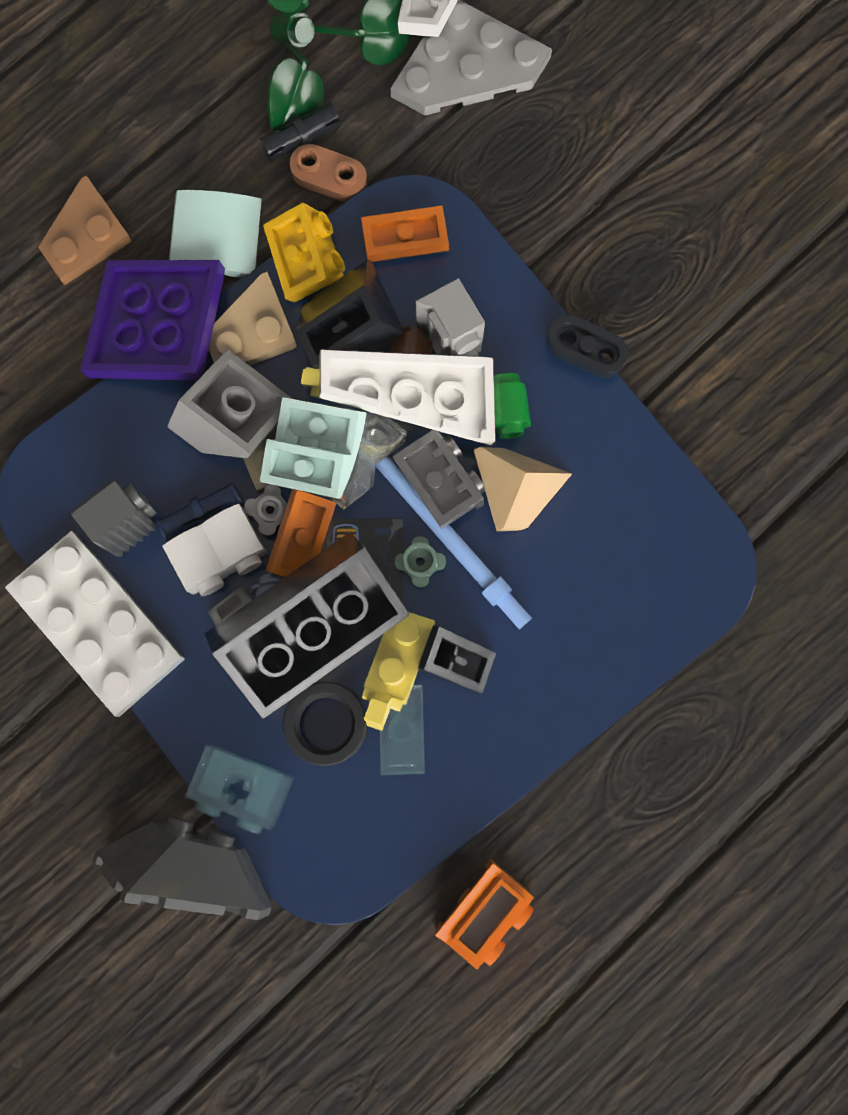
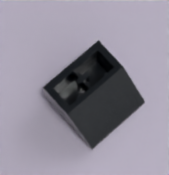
M369 259L303 303L296 330L312 367L319 369L321 350L376 352L405 333L375 267Z

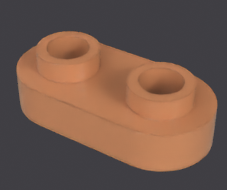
M314 144L298 147L290 157L292 177L303 188L341 202L349 201L367 188L366 170L359 161ZM313 159L316 161L312 166L303 165L306 160ZM344 173H351L353 175L349 180L340 178Z

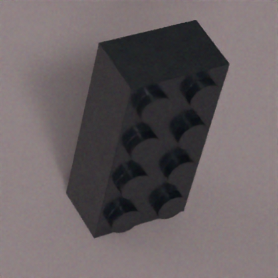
M349 532L211 628L204 635L214 657L264 719L408 617L409 613L366 548Z

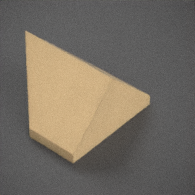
M479 447L474 450L496 531H517L528 528L572 475L569 472L505 448Z

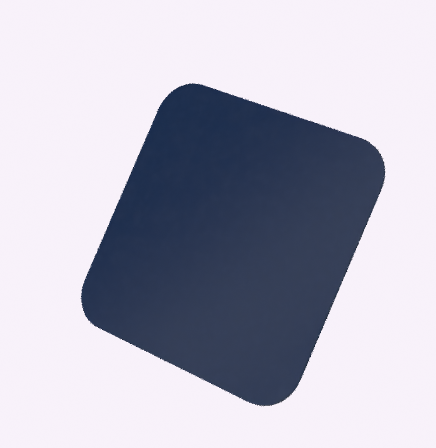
M402 175L387 178L370 185L327 216L333 227L331 237L335 250L343 259L345 265L343 275L367 260L361 217L443 205L449 251L372 263L402 327L410 326L416 328L417 300L459 278L485 321L481 352L478 353V357L493 358V376L504 373H516L520 375L521 383H524L526 386L531 426L524 429V435L512 439H500L499 434L495 433V442L492 445H487L439 431L443 438L450 435L459 447L463 456L458 461L466 473L473 469L482 481L474 450L479 447L505 448L572 474L528 528L517 531H496L486 492L481 494L484 498V505L479 509L473 508L449 524L497 579L502 577L512 588L510 594L532 619L521 629H518L497 604L492 606L483 596L482 592L484 589L360 448L358 449L351 475L341 498H333L310 492L306 493L336 502L331 519H403V553L412 545V540L415 537L422 536L427 538L429 545L436 553H442L445 556L446 565L444 569L435 571L425 587L419 588L414 586L412 578L403 571V605L407 612L435 620V626L448 630L496 653L482 694L429 676L418 670L406 705H402L400 712L390 709L382 731L368 726L366 739L356 754L345 762L327 767L309 764L297 757L285 740L282 724L285 708L290 700L263 719L214 657L204 633L215 626L208 613L209 610L237 588L243 587L252 599L256 598V596L251 595V588L253 585L258 584V579L261 576L271 574L266 571V567L280 526L276 527L274 534L269 536L263 535L259 532V524L255 521L254 517L248 516L268 553L260 558L262 564L258 568L244 575H239L237 571L231 573L223 579L224 586L206 596H201L199 592L193 595L185 590L162 547L166 542L158 527L156 531L150 530V536H143V541H137L136 547L130 546L129 552L123 551L122 557H116L90 540L70 514V511L112 479L116 480L123 487L130 483L139 494L141 493L157 512L151 517L155 523L156 519H161L189 505V499L195 496L201 499L229 485L228 483L230 482L234 483L244 505L248 499H256L261 495L254 486L243 458L201 453L167 427L179 399L197 382L196 380L104 379L27 435L9 456L0 476L1 527L11 546L27 567L31 566L70 531L75 532L185 658L184 661L130 708L219 829L235 837L233 845L246 849L268 895L289 913L304 920L320 924L338 925L357 922L380 912L732 629L748 608L756 583L757 565L753 544L743 523L618 374L611 378H600L557 358L550 352L547 346L549 328L555 319L568 314L467 195L449 183L422 175ZM272 256L254 269L251 274H247L220 294L214 323L262 273L268 272L297 348L250 367L292 399L365 412L364 429L396 465L397 463L393 458L395 454L433 430L310 396L311 389L301 384L303 369H306V367L313 368L296 331L302 304L326 287L295 303L286 300ZM568 335L560 338L564 345L569 346L575 343L574 339ZM391 342L376 352L388 353ZM432 348L431 355H437ZM209 350L204 373L214 364ZM601 354L598 355V359L602 363H608ZM278 486L281 489L282 498L288 503L292 489ZM268 506L266 508V512L268 514H272L274 512V508L272 506ZM327 534L321 552L327 548ZM418 558L416 560V564L422 566L424 564V560L422 558ZM383 634L315 683L325 681L341 684L357 695L367 711L370 701L362 699L364 684ZM321 698L314 700L305 708L301 715L300 729L302 736L309 745L316 749H335L343 744L351 733L352 720L350 712L343 703L336 699Z

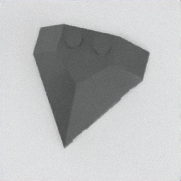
M170 815L168 821L150 822L95 851L92 859L96 865L102 866L100 872L111 887L116 891H121L119 898L123 903L140 905V902L143 901L159 904V906L168 909L222 916L226 910L243 918L253 920L269 916L272 909L270 900L246 849L233 845L235 837L216 830H209L208 835L194 831L195 823L184 818Z

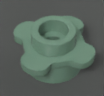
M422 536L415 537L412 540V545L404 553H400L395 557V567L399 571H405L412 578V584L419 588L427 586L432 574L435 571L443 570L446 565L445 556L442 553H436L429 545L427 538ZM418 558H422L424 560V564L422 566L416 564V560Z

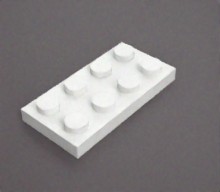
M70 531L5 587L115 717H120L185 660L90 548L73 531Z

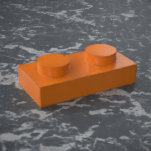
M443 205L361 217L367 259L372 262L449 251Z
M292 489L266 571L286 577L321 552L336 502Z

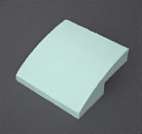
M177 190L175 194L169 260H220L225 267L224 275L243 278L247 274H251L256 266L262 199L218 191Z
M282 397L275 440H266L260 482L333 498H341L356 460L366 413Z

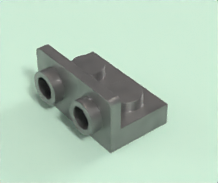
M432 430L395 454L393 458L440 529H443L473 508L479 509L484 505V498L481 494L485 492V488L476 472L472 469L466 473L458 461L463 455L450 435L443 438L439 431Z

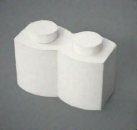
M239 504L221 511L201 525L176 536L162 546L185 590L193 595L199 592L201 596L209 595L224 586L223 579L231 573L237 571L239 575H244L255 570L262 564L260 558L268 553L248 515Z

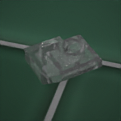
M372 412L367 413L358 453L341 498H329L342 509H345L374 486L376 465L405 443L407 431L387 416Z

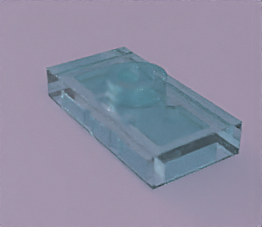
M413 685L407 703L402 705L400 712L393 709L389 711L384 728L380 731L381 775L425 774L423 685Z

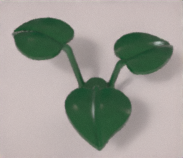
M267 0L274 9L278 10L273 14L270 21L271 35L275 41L285 44V52L291 53L297 60L295 61L291 58L281 59L274 66L269 77L267 110L272 132L291 123L290 118L296 115L300 118L318 109L323 104L324 91L322 80L316 72L306 70L307 60L297 47L306 46L311 42L315 33L362 37L360 52L364 60L376 65L391 63L404 52L411 34H399L398 18L402 5L401 0H365L359 13L361 28L313 24L307 14L300 12L308 7L309 0Z

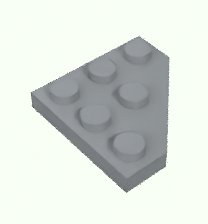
M458 0L439 37L424 36L391 87V98L423 115L440 112V107L460 102L465 106L494 99V94L513 89L516 90V93L530 90L549 62L552 49Z

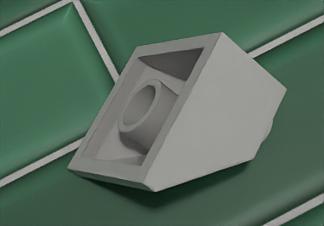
M227 349L179 399L167 427L201 453L248 458L277 425L282 397L292 398Z

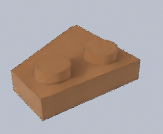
M84 176L80 179L38 248L60 280L66 285L132 242V240L89 178Z

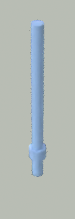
M363 429L359 445L361 451L484 589L482 592L483 596L492 606L497 604L516 627L521 629L532 618L510 594L512 588L502 577L497 579L450 525L440 529L401 469L372 436Z

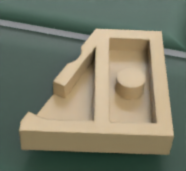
M268 272L262 273L214 323L209 351L214 363L227 349L251 366L297 348Z

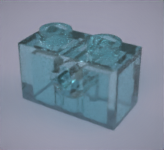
M206 745L185 797L197 801L194 808L200 812L214 817H219L221 811L238 818L236 821L237 826L260 834L262 828L270 830L275 827L294 776L215 745ZM243 780V789L250 793L248 797L238 799L236 802L234 800L236 793L229 790L231 784L240 783Z

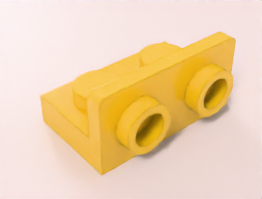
M302 202L263 225L286 300L295 303L327 285H331L344 276L345 265L342 257L335 250L331 237L333 227L324 212L318 211Z

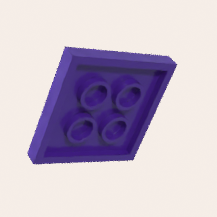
M220 260L107 261L80 371L88 378L198 381L204 374L225 273V267Z

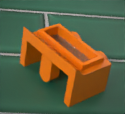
M489 859L485 864V872L471 889L468 887L457 901L458 905L444 923L440 921L435 927V936L448 944L475 969H478L483 962L491 966L506 946L501 940L511 926L519 930L534 911V908L529 905L534 899L533 895L492 859Z

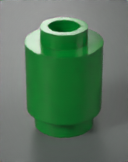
M504 373L493 376L495 433L499 434L500 439L520 437L524 435V429L531 426L526 386L524 383H521L520 375L516 373Z

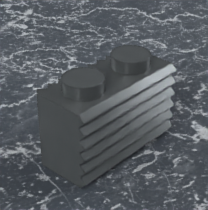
M114 479L110 480L70 511V514L90 540L116 557H122L123 551L129 552L130 546L136 547L137 541H143V536H150V530L156 531L157 529L156 523L151 518L157 512L141 493L139 494L130 483L123 487Z

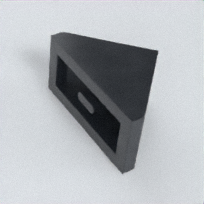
M433 625L418 670L421 673L482 694L496 653L448 630Z

